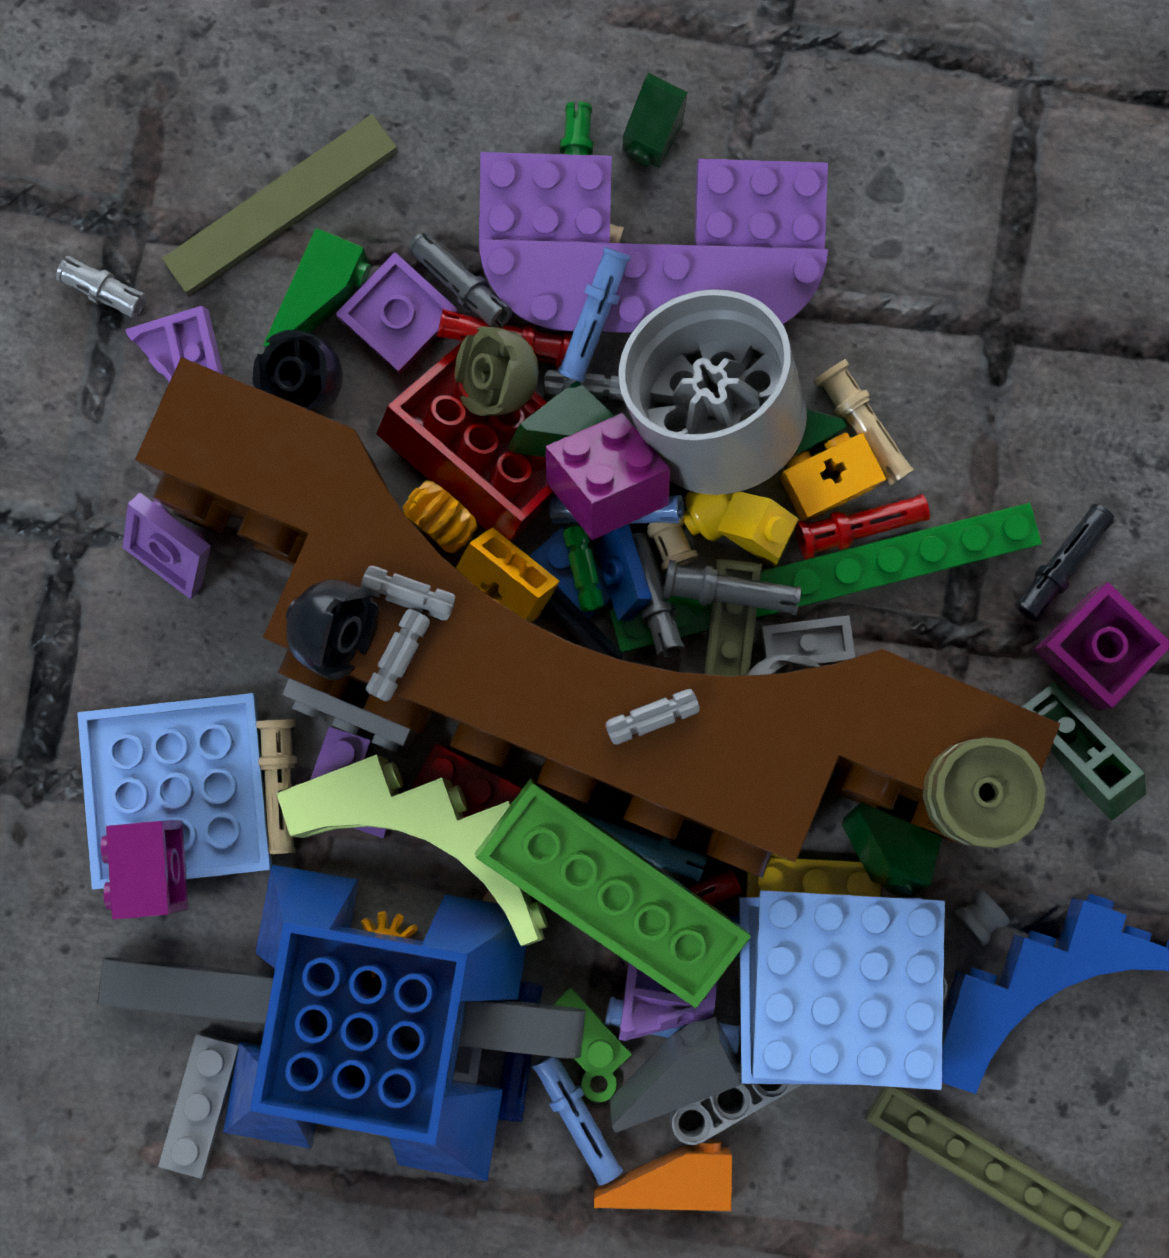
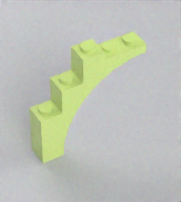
M377 754L276 793L290 836L305 838L334 829L376 827L398 830L424 839L457 858L485 884L506 913L521 946L530 945L545 939L542 929L548 927L539 901L532 903L528 893L476 859L475 856L476 850L512 802L507 801L464 818L462 812L468 810V806L459 785L453 786L450 780L440 778L399 794L398 788L403 787V782L394 762L389 763L387 758Z

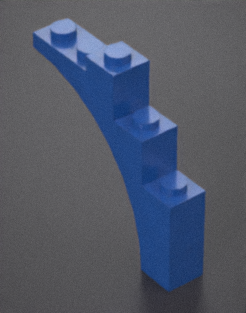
M1089 893L1086 901L1071 899L1056 948H1054L1056 939L1032 930H1030L1028 938L1014 934L998 985L995 984L997 975L971 967L969 975L959 971L955 973L943 1011L942 1083L976 1094L988 1064L1009 1032L1036 1006L1064 988L1097 975L1132 969L1169 971V939L1166 947L1150 942L1152 933L1125 925L1122 932L1127 915L1113 910L1114 901Z

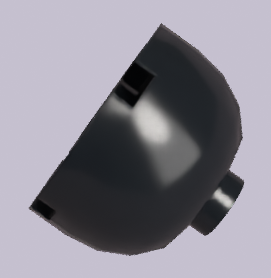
M284 330L272 335L266 341L270 344L265 348L263 354H257L255 358L252 377L254 387L317 414L324 413L336 401L342 388L343 371L338 355L329 343L309 332Z
M331 579L311 585L298 598L294 599L286 613L287 642L294 657L313 673L329 680H340L351 674L356 667L349 663L355 657L358 649L360 653L366 655L377 629L379 609L378 604L370 601L369 596L374 595L371 590L354 583Z

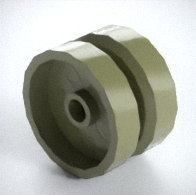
M984 737L950 745L934 758L924 778L923 800L928 817L943 835L959 844L998 848L1018 842L1034 829L1044 810L1046 787L1040 767L1026 750L1008 740ZM983 784L982 789L989 790L987 801H983L979 796V788Z

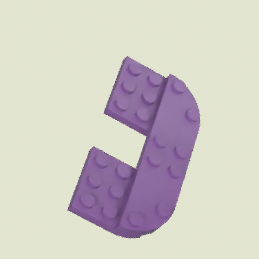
M481 152L479 249L482 268L494 294L511 307L512 313L515 316L538 328L554 332L573 333L588 295L584 293L586 285L593 282L604 247L629 255L631 259L628 261L616 293L620 298L617 305L612 304L602 333H632L646 316L662 304L681 295L702 290H729L746 294L765 304L784 324L799 313L810 301L823 277L828 249H825L828 163L698 159L696 164L694 245L610 243L612 156Z

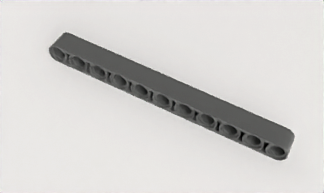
M104 957L97 1004L117 1008L265 1024L274 974L133 958ZM363 984L365 989L371 994L377 995L381 991L382 986ZM513 1000L466 1001L459 1046L560 1058H580L586 1011L575 1007ZM313 1009L310 1015L312 1027L315 1030L326 1031V1016L321 1011ZM357 1018L355 1022L356 1034L373 1036L374 1032L371 1023L364 1018ZM402 1026L400 1030L401 1040L420 1042L419 1034L414 1028Z

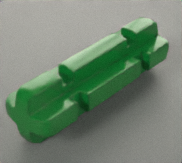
M581 526L570 527L564 530L563 536L566 549H570L571 552L568 554L575 588L580 590V594H577L580 609L582 612L597 611L603 608L604 601L601 589H597L596 586L599 584L592 550L587 547L589 537Z

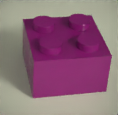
M623 413L546 446L547 484L592 540L662 509L669 504L670 468L656 451L646 443Z
M1109 582L1093 588L1042 640L1034 651L1092 707L1100 711L1113 708L1169 650V640Z
M183 820L106 826L107 835L101 838V856L103 862L109 865L110 882H106L104 885V903L106 909L112 912V920L169 915L188 910Z

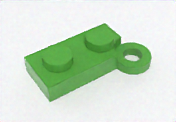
M570 987L552 1005L575 1007L586 1011L582 1053L580 1058L574 1059L586 1071L581 1081L584 1095L591 1101L605 1102L613 1096L616 1090L617 1083L613 1072L632 1053L579 994ZM600 1075L606 1078L608 1084L604 1091L596 1092L591 1088L590 1082L593 1077Z

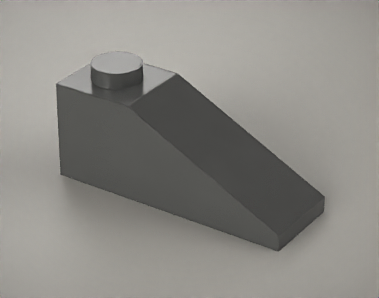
M716 1016L705 1021L692 1022L684 1029L674 1032L610 1098L611 1123L615 1133L741 1085L737 1057Z

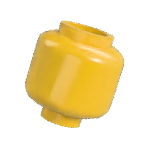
M689 491L684 498L687 510L684 511L683 521L691 534L694 536L701 533L709 541H716L724 535L716 529L734 493L711 495Z

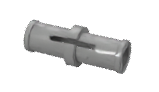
M66 256L65 260H62L58 266L56 280L88 295L90 301L98 305L104 303L132 319L137 318V314H140L146 303V294L114 279L112 273L106 270L98 271L71 256Z

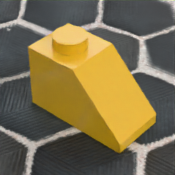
M739 491L733 494L716 530L768 566L776 568L795 530L798 518L772 499Z

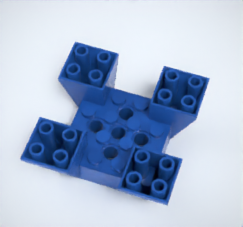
M272 864L256 947V954L275 968L262 1045L239 1042L223 1133L311 1149L316 1124L389 1137L398 1165L488 1181L503 1089L453 1080L466 1001L514 1000L519 998L527 945H520L504 910L499 903L445 894L424 941L352 929L351 924L359 879ZM367 970L375 972L381 979L382 987L377 995L369 993L363 985V976ZM313 1009L321 1011L326 1016L327 1029L325 1033L318 1032L312 1027L310 1015ZM357 1018H364L371 1023L374 1032L371 1041L363 1040L356 1034L355 1022ZM402 1026H410L417 1031L420 1038L418 1048H408L401 1042L400 1030ZM349 1065L357 1066L363 1071L365 1075L364 1087H356L349 1082L347 1078V1068Z

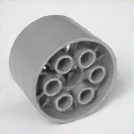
M702 290L681 295L662 304L646 316L635 328L625 344L619 363V385L623 399L637 431L670 468V481L675 485L701 494L721 495L736 493L768 480L781 470L796 452L805 432L807 420L806 402L786 330L774 312L762 302L746 294L729 290ZM752 357L759 359L748 370H746V367ZM760 389H766L765 391H763V392H761V393H759V392L757 391V390H760ZM713 393H718L720 397L715 398ZM655 402L673 405L667 407L653 408ZM734 404H738L737 408H736L735 411L733 412V410H732L733 405H734ZM713 416L716 420H708L707 418ZM680 427H686L682 431L674 432Z

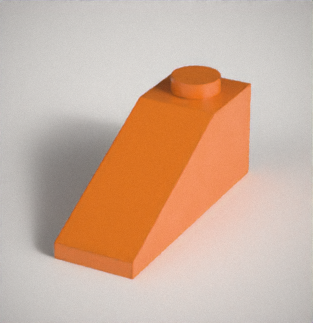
M707 1139L694 1146L684 1145L609 1183L595 1188L594 1208L731 1211L732 1153L729 1146H721L722 1141L717 1139Z

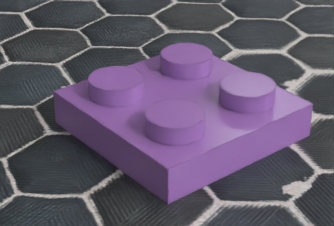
M394 252L336 313V316L392 369L401 375L437 337L442 309L459 312L452 303Z
M139 492L127 506L122 548L189 599H192L202 588L211 545L206 542V539L199 531L191 527L187 528L173 518L163 504L151 501Z

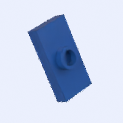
M626 524L605 534L595 545L602 567V577L607 584L618 621H631L652 599L630 527Z

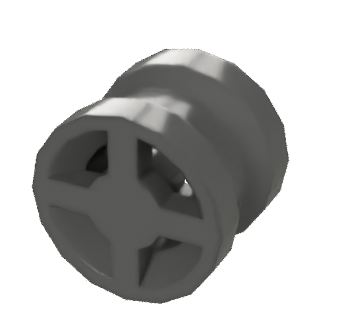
M981 889L973 894L972 902L968 906L958 907L953 912V915L962 927L982 946L991 941V933L997 928L1004 929L1010 924V920L1004 911Z

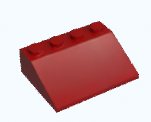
M460 342L387 406L376 435L429 481L438 484L459 501L487 531L493 527L512 542L550 503L552 496H556L547 484L546 457L516 454L508 448L520 423L548 402L534 391L532 398L524 407L516 412L502 416H480L471 413L463 405L460 396L468 397L463 388V383H458L455 379L456 359L462 344Z

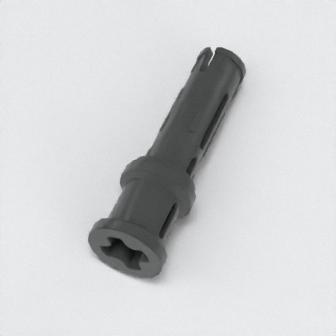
M669 559L662 599L669 600L672 596L699 600L700 605L703 606L711 605L712 601H719L796 615L798 611L797 603L800 602L801 587L717 574V569H713V566L706 565L704 569L679 566L676 560Z

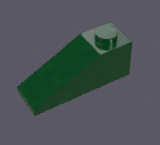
M1055 682L1022 706L1061 723L1050 750L1080 789L1111 821L1146 795L1145 773Z

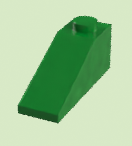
M315 228L263 346L266 348L270 344L266 341L272 335L284 330L310 333L340 309L353 296L356 287L361 288L368 279L371 265L368 264L369 260L364 247Z

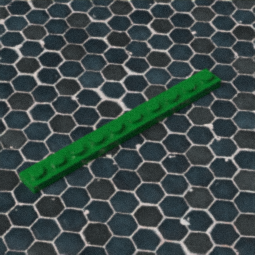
M1026 503L761 571L760 581L801 587L800 602L797 603L798 608L1038 547L1042 542L1031 503ZM672 596L668 600L670 604H674L677 612L675 622L680 638L708 631L710 604L703 606L700 605L699 600ZM757 608L755 619L781 612ZM615 609L610 610L617 643L622 653L654 645L649 627L645 626L641 619L643 609L631 621H618Z

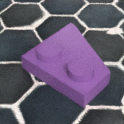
M204 306L126 329L127 336L131 341L137 343L149 358L148 361L169 382L181 357L224 374L209 309Z
M629 963L619 1040L627 1041L712 1018L715 1009L717 982L698 1007L695 1008Z

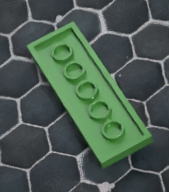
M531 778L475 852L476 859L695 1008L702 1002L751 937L749 932L741 925Z

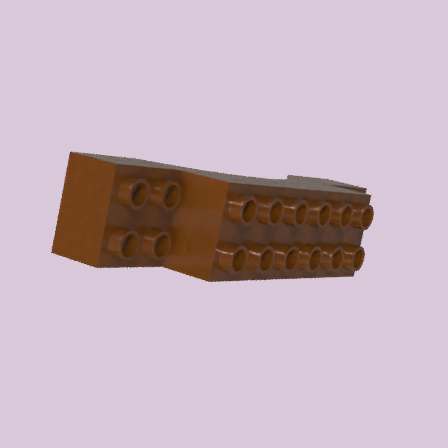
M183 357L179 360L135 458L139 464L160 479L152 499L174 509V515L220 535L223 534L230 516L237 517L243 520L237 535L255 543V549L294 566L263 636L264 639L287 650L277 673L342 700L350 679L367 685L373 673L378 674L380 667L377 666L394 633H399L402 628L399 626V623L409 608L385 600L387 595L381 594L379 598L373 595L369 596L371 602L378 604L379 616L377 629L366 655L360 653L358 649L355 657L349 663L356 668L351 674L340 680H329L313 673L304 667L289 649L286 636V613L291 602L315 583L334 579L361 586L362 578L369 566H376L388 570L387 575L393 577V574L396 573L430 585V591L436 592L438 588L453 593L455 595V605L448 620H440L429 616V610L426 609L421 613L428 617L430 625L423 638H418L417 643L419 646L402 679L397 678L395 683L398 686L389 701H383L369 694L363 708L364 710L420 734H424L432 713L459 724L450 746L503 769H506L514 748L545 760L536 781L537 783L586 804L589 803L597 782L622 792L630 797L621 819L674 841L684 819L705 827L713 832L704 854L762 878L771 856L796 862L834 768L835 771L828 785V790L859 804L862 802L876 809L882 806L893 810L898 796H902L918 803L910 822L911 824L937 834L945 840L959 844L938 830L928 817L924 804V778L934 758L950 745L984 737L1004 739L1026 750L1042 772L1061 724L884 649L832 665L781 674L722 676L674 672L631 663L573 644L523 619L482 592L447 562L409 521L396 503L375 462L355 429ZM686 689H692L700 706V711L697 714L685 719L677 717L675 718L676 722L641 736L636 733L632 735L631 740L618 745L613 744L606 729V722L609 719L622 714L624 717H627L632 710L663 698H667V700L673 699V694ZM983 784L979 788V796L983 801H987L989 790L982 789Z

